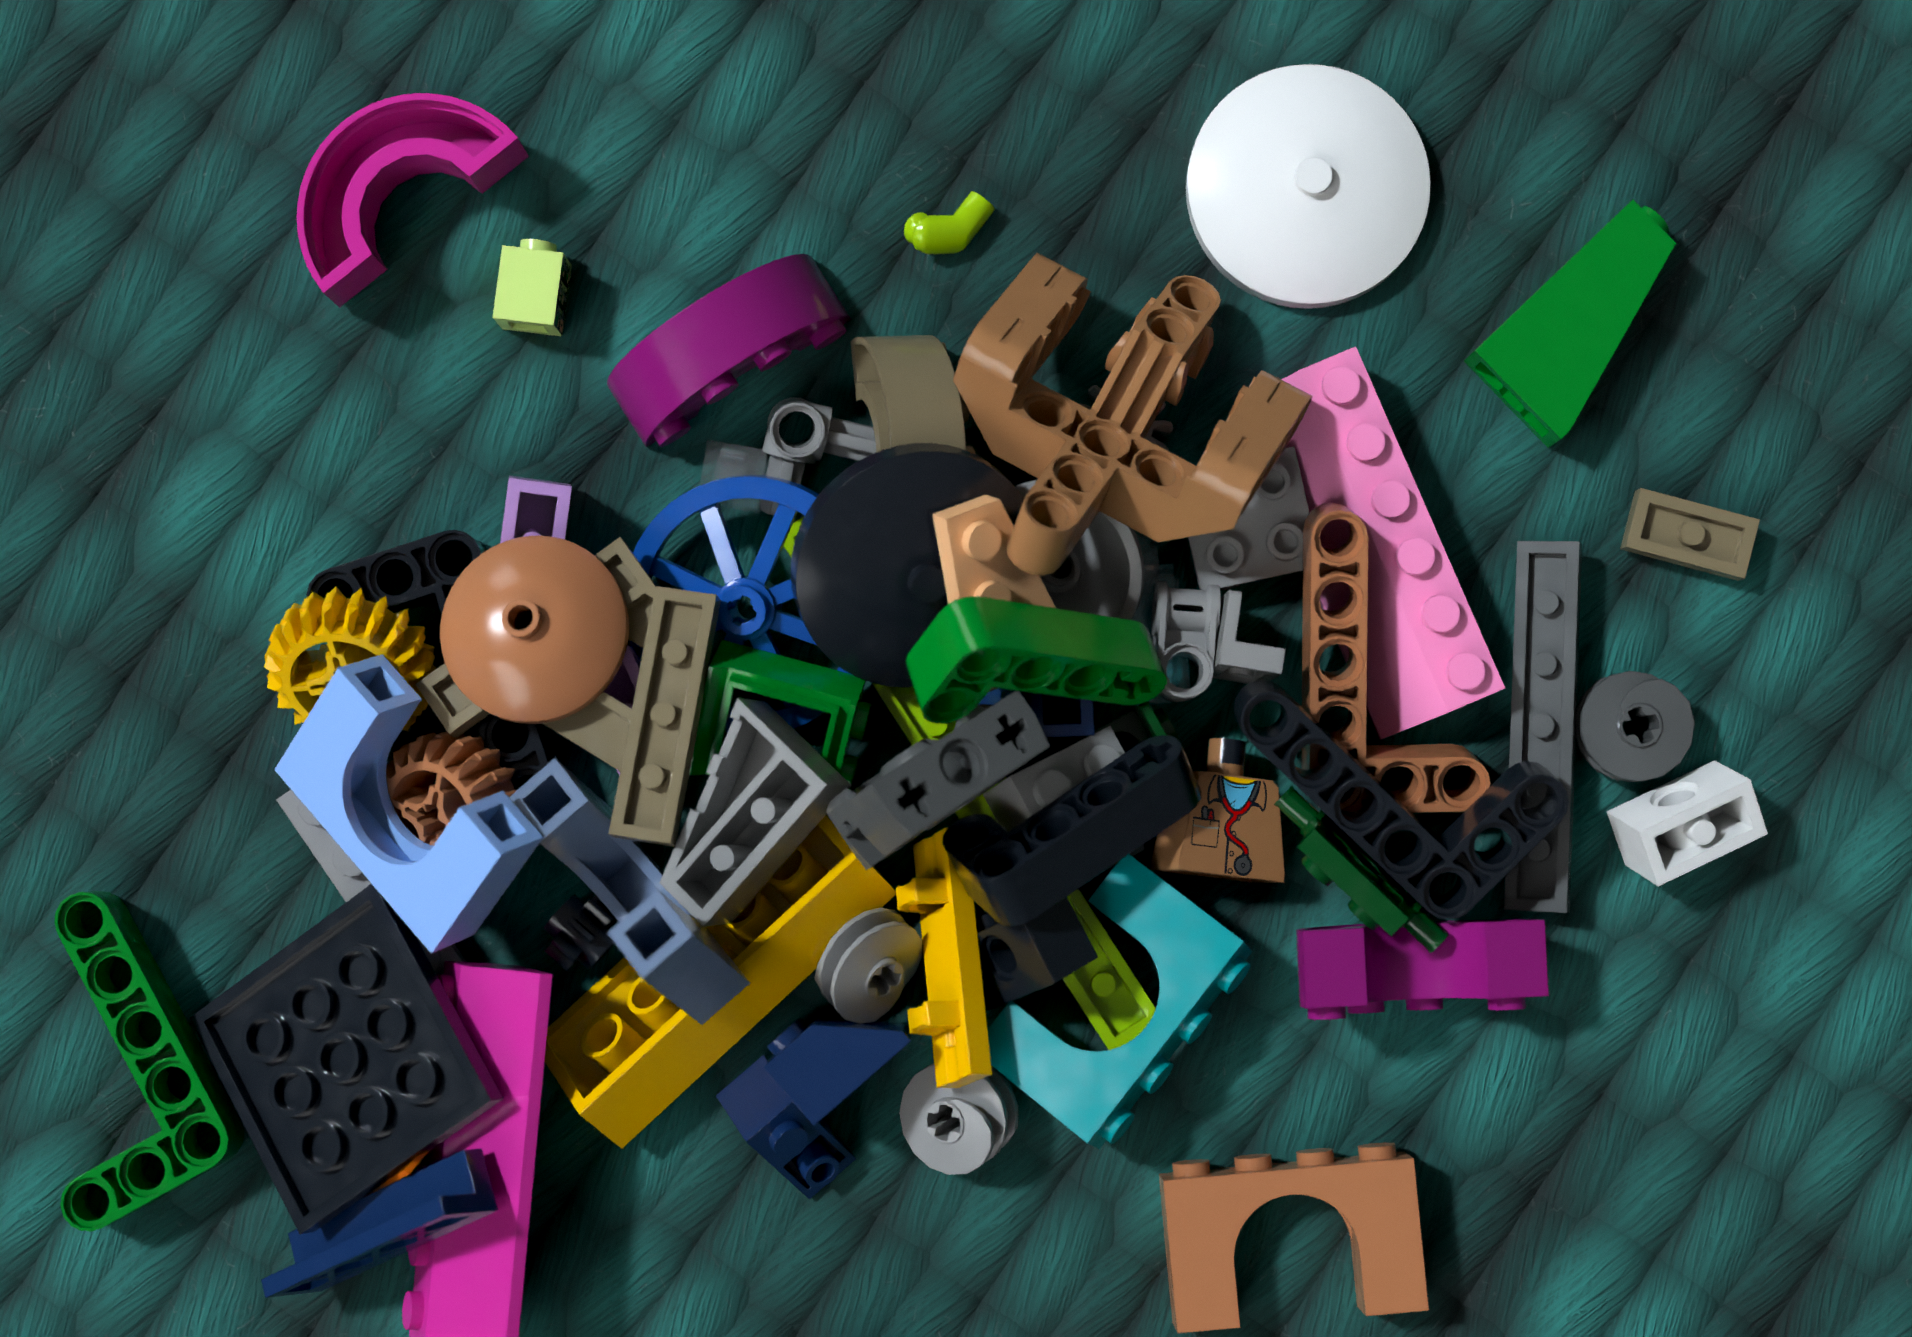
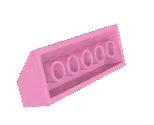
M1355 346L1281 379L1313 396L1302 421L1286 448L1295 446L1309 513L1321 504L1330 502L1342 504L1353 511L1367 528V713L1379 740L1505 689L1357 347ZM1336 519L1327 523L1321 531V546L1326 549H1336L1343 546L1350 536L1351 530L1348 521ZM1334 582L1326 586L1319 600L1322 609L1333 611L1343 607L1349 599V585L1344 582ZM1338 644L1344 660L1347 662L1349 649L1346 645Z

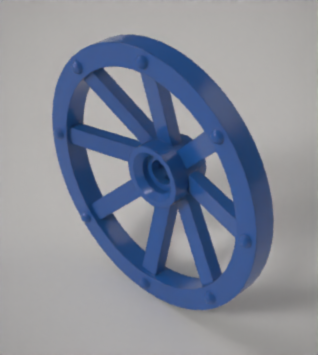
M765 475L726 477L697 486L682 494L657 514L637 542L633 554L651 579L652 576H655L681 590L717 595L721 599L716 631L722 629L726 633L724 640L744 645L746 640H750L754 649L781 655L769 633V630L772 629L817 645L800 617L782 611V603L794 598L791 579L774 586L769 581V578L797 513L800 512L805 516L819 494L800 484ZM751 498L779 503L749 575L744 576L718 502ZM698 511L700 512L725 586L712 582L660 556L661 551L673 533ZM747 596L751 599L750 603L756 612V617L748 619L741 616L737 608L740 598ZM629 640L632 649L641 662L643 648ZM840 667L837 669V671L848 673ZM782 701L784 707L774 709L792 728L802 726L825 713L786 701ZM731 707L726 732L729 731V728L734 719L730 717L734 707Z

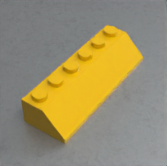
M826 814L731 924L707 927L749 980L750 984L701 1025L644 981L628 959L624 957L548 1027L545 1063L578 1114L623 1149L816 969L817 963L830 939L846 922L862 912L882 908L896 895V891L874 866L868 870L863 867Z

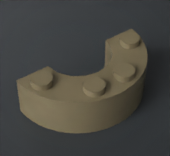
M933 335L856 337L851 341L856 401H864L868 407L873 423L876 452L899 445L936 443L961 448L975 454L974 448L966 446L964 422L968 421L970 411L953 381L955 373L944 342H940Z

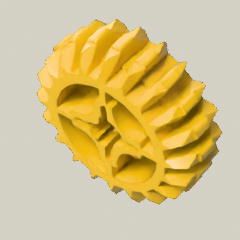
M336 586L331 592L327 593L325 599L312 592L308 598L304 599L302 605L293 603L292 607L285 612L280 623L275 625L270 635L269 641L271 643L266 651L264 668L269 670L267 688L279 692L277 695V708L295 709L294 725H297L306 720L337 668L383 654L422 699L402 729L408 731L410 726L415 723L417 716L421 715L422 711L426 710L428 706L427 701L415 684L437 668L433 665L435 659L434 646L424 643L426 638L424 635L425 627L407 626L409 622L408 609L393 613L387 609L386 596L373 603L365 600L362 588L352 594L351 598H346ZM327 642V644H322L319 650L307 651V648L313 645Z

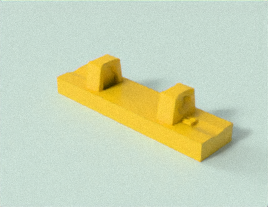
M945 827L934 833L932 837L923 839L913 845L916 878L911 879V882L903 886H897L896 897L898 911L920 914L928 1001L923 1002L922 1006L907 1010L909 1033L932 1036L937 1088H960L992 1075L974 900L967 894L942 844L943 835L948 829Z

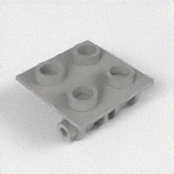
M1295 446L1284 449L1254 498L1240 516L1234 529L1188 537L1199 590H1206L1209 584L1219 585L1220 591L1239 587L1240 584L1303 571V528L1305 520L1310 513Z

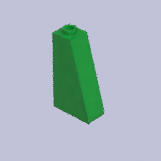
M1634 200L1629 202L1464 360L1468 367L1547 448L1561 440L1571 430L1676 244L1668 235L1669 227L1665 220L1648 206L1641 208Z

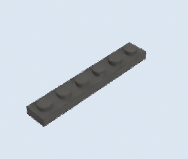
M1517 541L1509 768L1516 763L1525 761L1541 764L1562 783L1567 791L1569 804L1567 813L1560 823L1505 875L1504 910L1570 913L1582 543L1580 541ZM1535 783L1525 788L1521 794L1520 806L1531 808L1540 804L1546 796V784Z

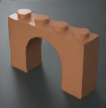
M1370 1143L1358 1146L1359 1156L1334 1158L1332 1148H1315L1296 1151L1297 1161L1272 1163L1271 1154L1234 1157L1235 1167L1210 1169V1162L1207 1159L1173 1162V1172L1160 1173L1159 1184L1172 1323L1177 1333L1240 1328L1234 1266V1251L1237 1237L1243 1224L1256 1209L1270 1200L1287 1195L1316 1197L1329 1203L1340 1213L1350 1236L1357 1307L1365 1316L1429 1311L1414 1158L1405 1152H1396L1395 1143Z

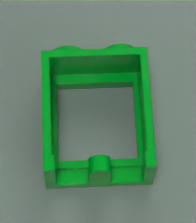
M722 640L708 669L689 775H710L707 773V769L713 755L719 754L723 745L734 691L737 688L830 713L831 718L821 756L852 785L859 757L848 754L851 738L863 739L872 706L870 703L861 701L866 680L845 672Z

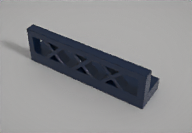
M482 1148L464 1149L363 1197L315 1232L299 1234L296 1229L288 1233L295 1264L261 1279L265 1298L321 1292L498 1211Z

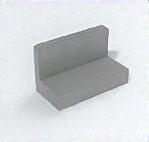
M1228 590L1221 597L1212 678L1246 684L1259 680L1271 681L1282 674L1285 649L1235 641L1242 592Z

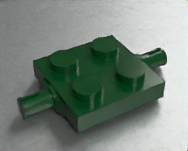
M1293 786L1275 802L1274 805L1301 829L1300 833L1304 837L1298 848L1305 854L1301 859L1305 868L1322 884L1329 886L1334 882L1351 898L1348 902L1349 909L1364 925L1374 931L1381 926L1390 936L1399 928L1404 927L1429 953H1432L1447 938L1448 933L1444 932L1421 910V904L1416 902L1398 882L1322 810L1318 812Z

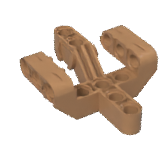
M1036 253L973 330L960 357L953 381L992 454L1038 478L1025 496L1006 547L1008 557L1022 571L1033 575L1054 573L1063 564L1099 511L1156 542L1234 529L1240 516L1250 501H1252L1302 421L1313 396L1264 370H1261L1257 377H1253L1249 387L1243 385L1226 422L1220 419L1215 426L1197 466L1145 439L1163 403L1167 401L1177 406L1184 393L1187 375L1196 379L1212 349L1214 332L1210 326L1221 299L1218 291L1207 281L1195 276H1177L1167 284L1157 299L1151 297L1137 315L1130 332L1126 331L1109 352L1105 369L1110 371V374L1091 409L1032 379L1081 314L1091 293L1090 290L1086 289L1088 278L1040 253Z

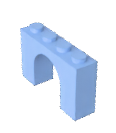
M381 654L337 668L274 770L432 954L476 933L541 842L543 836L503 791L460 807L434 846L418 839L406 828L397 815L389 796L386 766L394 741L422 699L384 655Z

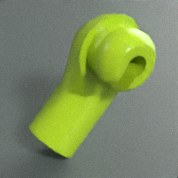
M971 191L953 215L928 216L924 212L911 215L905 223L904 236L908 242L913 244L916 250L925 254L958 253L968 246L995 211V208L984 197Z

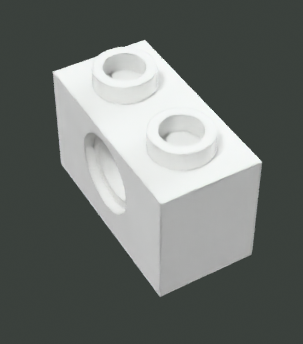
M1715 760L1607 811L1624 864L1657 886L1665 884L1768 834L1751 780Z

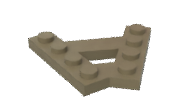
M619 537L594 556L612 573L624 595L629 617L628 640L643 648L632 709L603 692L596 700L577 713L543 724L620 771L609 835L615 838L675 847L721 599L715 594L656 586L626 542ZM522 611L516 616L514 620L516 630H524L530 626L533 619L531 611ZM445 663L415 684L449 735L454 738L459 737L490 714L470 701L461 692L449 674Z

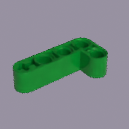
M980 596L960 598L946 605L913 646L906 658V667L922 715L928 722L935 724H948L968 716L992 687L1121 705H1137L1155 698L1164 690L1167 684L1166 673L1149 631L1141 622Z

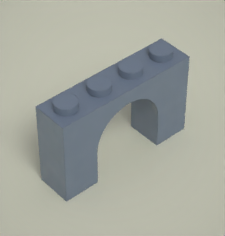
M556 758L509 797L543 836L540 844L579 876L619 921L607 933L641 978L703 1025L750 984L749 980L708 928L702 927L660 884L664 872L639 841L615 838L609 835L613 809Z

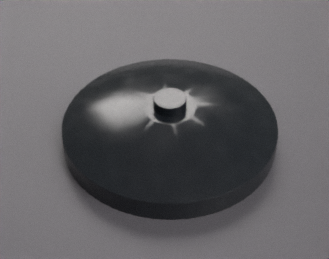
M913 443L884 449L859 460L841 472L823 489L807 511L795 539L791 558V586L797 610L805 627L817 646L832 662L846 672L871 683L900 688L913 687L906 667L908 653L939 612L948 605L932 514L977 497L989 495L1001 500L1013 526H1015L1024 498L1000 470L980 456L961 448L936 443Z

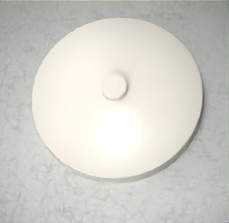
M1311 64L1291 65L1267 71L1247 80L1230 92L1211 112L1199 132L1190 156L1186 177L1187 208L1194 233L1203 251L1213 265L1234 285L1261 300L1276 305L1307 309L1323 308L1353 300L1371 291L1387 279L1407 257L1419 237L1427 216L1431 185L1430 170L1424 145L1413 122L1403 108L1382 88L1355 73L1340 68Z

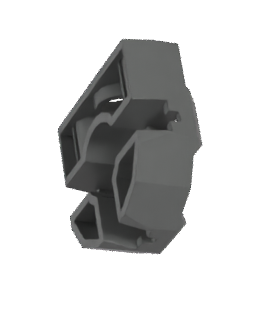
M1016 690L996 704H978L968 716L956 721L954 731L942 739H922L886 763L879 774L855 788L854 792L845 788L829 801L826 812L860 863L868 870L900 850L926 829L930 830L998 784L1006 776L1048 748L1049 744L1036 715L1021 693Z

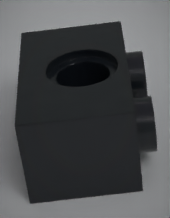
M1067 897L1033 920L1017 926H1004L996 922L987 912L976 917L985 1011L1055 984L1098 958Z

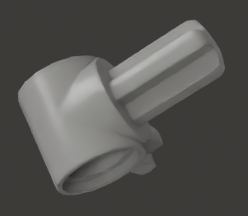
M790 397L784 399L772 408L768 417V426L762 448L763 452L770 454L765 476L782 478L801 485L806 463L815 464L816 460H821L823 453L859 461L876 453L874 429L872 426L832 417V407L811 403L802 398ZM794 411L808 414L813 422L810 436L799 443H790L779 435V424L782 418ZM760 499L759 509L774 516L779 503Z

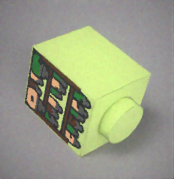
M522 239L520 247L502 245L492 317L502 329L562 336L572 265L563 252H556V244L537 239Z

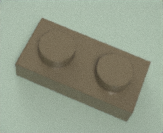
M1639 488L1633 496L1620 550L1740 581L1746 577L1760 519Z

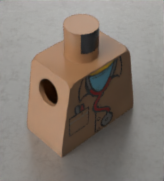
M1227 738L1209 739L1207 771H1193L1201 789V800L1190 813L1157 834L1150 864L1151 871L1248 883L1284 882L1280 809L1274 805L1279 799V788L1276 782L1272 780L1244 777L1246 741Z

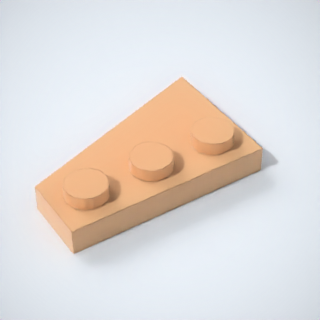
M983 495L932 514L948 604L960 598L980 596L1056 608L1040 576L1022 571L1008 557L1006 547L1014 526L1000 499ZM992 687L989 692L998 688Z

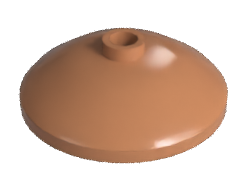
M551 536L514 538L495 545L479 555L463 570L452 586L445 601L440 623V642L444 662L449 674L461 692L470 701L493 716L524 724H541L560 720L577 713L596 700L617 674L624 659L629 637L627 605L621 588L612 573L596 556L585 548L565 539ZM522 611H531L533 619L530 626L524 630H516L514 627L516 616Z

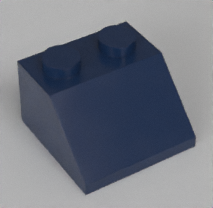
M817 1017L806 1026L798 1018L767 1046L774 1056L765 1064L764 1069L814 1126L911 1041L912 1034L909 1033V1028L905 1023L875 1021L858 1024L845 1019Z

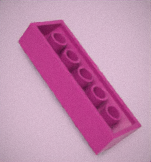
M445 961L444 975H437L498 1087L503 1100L431 1149L426 1154L425 1164H419L416 1172L464 1149L482 1148L498 1211L408 1251L410 1265L415 1266L413 1291L406 1292L402 1307L403 1326L405 1330H409V1337H519L553 974L519 965Z

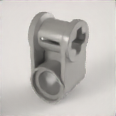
M1156 580L1152 600L1151 631L1153 644L1166 676L1168 661L1176 656L1188 658L1197 669L1196 683L1192 688H1178L1167 677V684L1159 694L1166 700L1176 703L1188 701L1204 692L1212 681L1215 639L1220 619L1221 595L1219 585L1209 584L1206 590L1169 588L1166 581ZM1174 609L1196 610L1198 612L1176 611Z

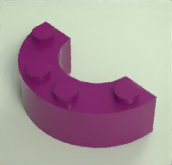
M795 254L783 257L727 282L663 323L621 359L607 379V386L645 447L656 441L660 447H664L678 440L691 429L688 421L698 415L700 408L705 403L708 405L713 404L732 393L739 386L736 378L756 366L761 372L766 371L786 359L792 353V350L802 351L811 344L816 350L830 345L845 334L847 330L843 324L850 321L851 318L810 255Z
M1545 920L1434 921L1444 932L1448 933V936L1432 953H1429L1404 927L1399 928L1392 936L1381 926L1374 931L1364 924L1296 929L1300 1007L1307 1009L1308 1019L1311 1020L1346 1018V1006L1347 1013L1385 1012L1384 1001L1406 1000V1010L1444 1009L1443 998L1487 999L1488 1010L1526 1009V997L1549 996Z

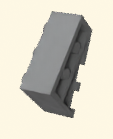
M737 698L730 715L734 719L719 754L713 755L707 769V773L710 774L696 809H690L660 880V884L702 927L731 924L825 817L829 801L845 788L849 789L852 786L769 704L762 700Z

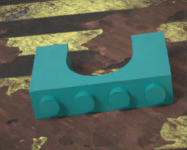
M1130 854L1118 861L1088 902L1141 943L1148 950L1156 965L1159 976V998L1155 1012L1143 1031L1130 1042L1111 1050H1081L1070 1046L1027 1010L1013 1001L1006 1005L988 1028L991 1065L1087 1144L1098 1149L1106 1141L1114 1144L1127 1131L1135 1117V1114L1130 1109L1144 1091L1152 1094L1164 1083L1173 1069V1064L1169 1061L1171 1056L1183 1041L1191 1044L1202 1034L1212 1018V1014L1207 1010L1222 990L1230 994L1243 981L1251 966L1246 959L1253 952L1244 941Z

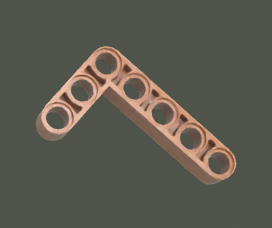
M1332 502L1321 504L1310 512L1303 528L1302 707L1318 723L1321 715L1328 708L1333 706L1346 707L1349 712L1346 724L1338 731L1329 733L1380 782L1385 772L1392 767L1403 766L1409 768V778L1405 785L1398 790L1390 792L1412 813L1466 811L1491 785L1489 773L1470 750L1455 744L1366 745L1367 528L1362 520L1344 505ZM1332 520H1347L1351 530L1347 542L1336 549L1322 547L1320 535L1324 526ZM1334 582L1347 583L1350 594L1346 604L1338 610L1329 611L1322 609L1319 600L1324 588ZM1335 644L1346 645L1349 649V657L1341 669L1332 672L1320 669V656L1326 648ZM1315 743L1304 746L1302 748V769H1313L1320 765L1325 758V747ZM1458 765L1470 766V778L1464 786L1455 790L1443 788L1444 776L1448 770ZM1354 787L1346 791L1341 798L1340 809L1354 812L1363 808L1369 800V789Z

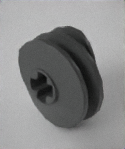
M1635 671L1616 673L1596 681L1580 698L1576 717V743L1582 757L1598 773L1607 777L1627 782L1647 781L1661 777L1682 761L1691 746L1694 718L1689 700L1675 685L1663 679H1658L1652 674ZM1631 718H1639L1642 731L1626 736L1623 731V722L1629 721Z

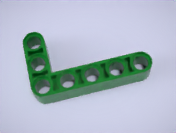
M103 891L78 892L69 895L57 908L54 924L60 940L155 1116L161 1131L83 1173L67 1184L61 1195L60 1207L63 1217L70 1226L80 1231H94L115 1223L228 1161L238 1153L244 1138L243 1126L129 910L118 896ZM90 903L97 905L103 916L102 927L94 936L85 931L81 922L82 912ZM118 957L126 960L132 970V980L124 991L117 988L112 983L110 977V968ZM146 1012L154 1014L162 1027L161 1036L154 1045L145 1042L139 1032V1022ZM174 1067L183 1069L190 1078L191 1089L185 1099L175 1097L169 1090L168 1076ZM202 1122H208L219 1132L221 1138L220 1146L215 1154L205 1152L198 1145L196 1138L197 1130ZM147 1153L158 1156L164 1164L165 1174L160 1184L148 1181L143 1174L142 1161ZM91 1184L103 1187L108 1194L109 1208L105 1214H99L89 1206L87 1194Z

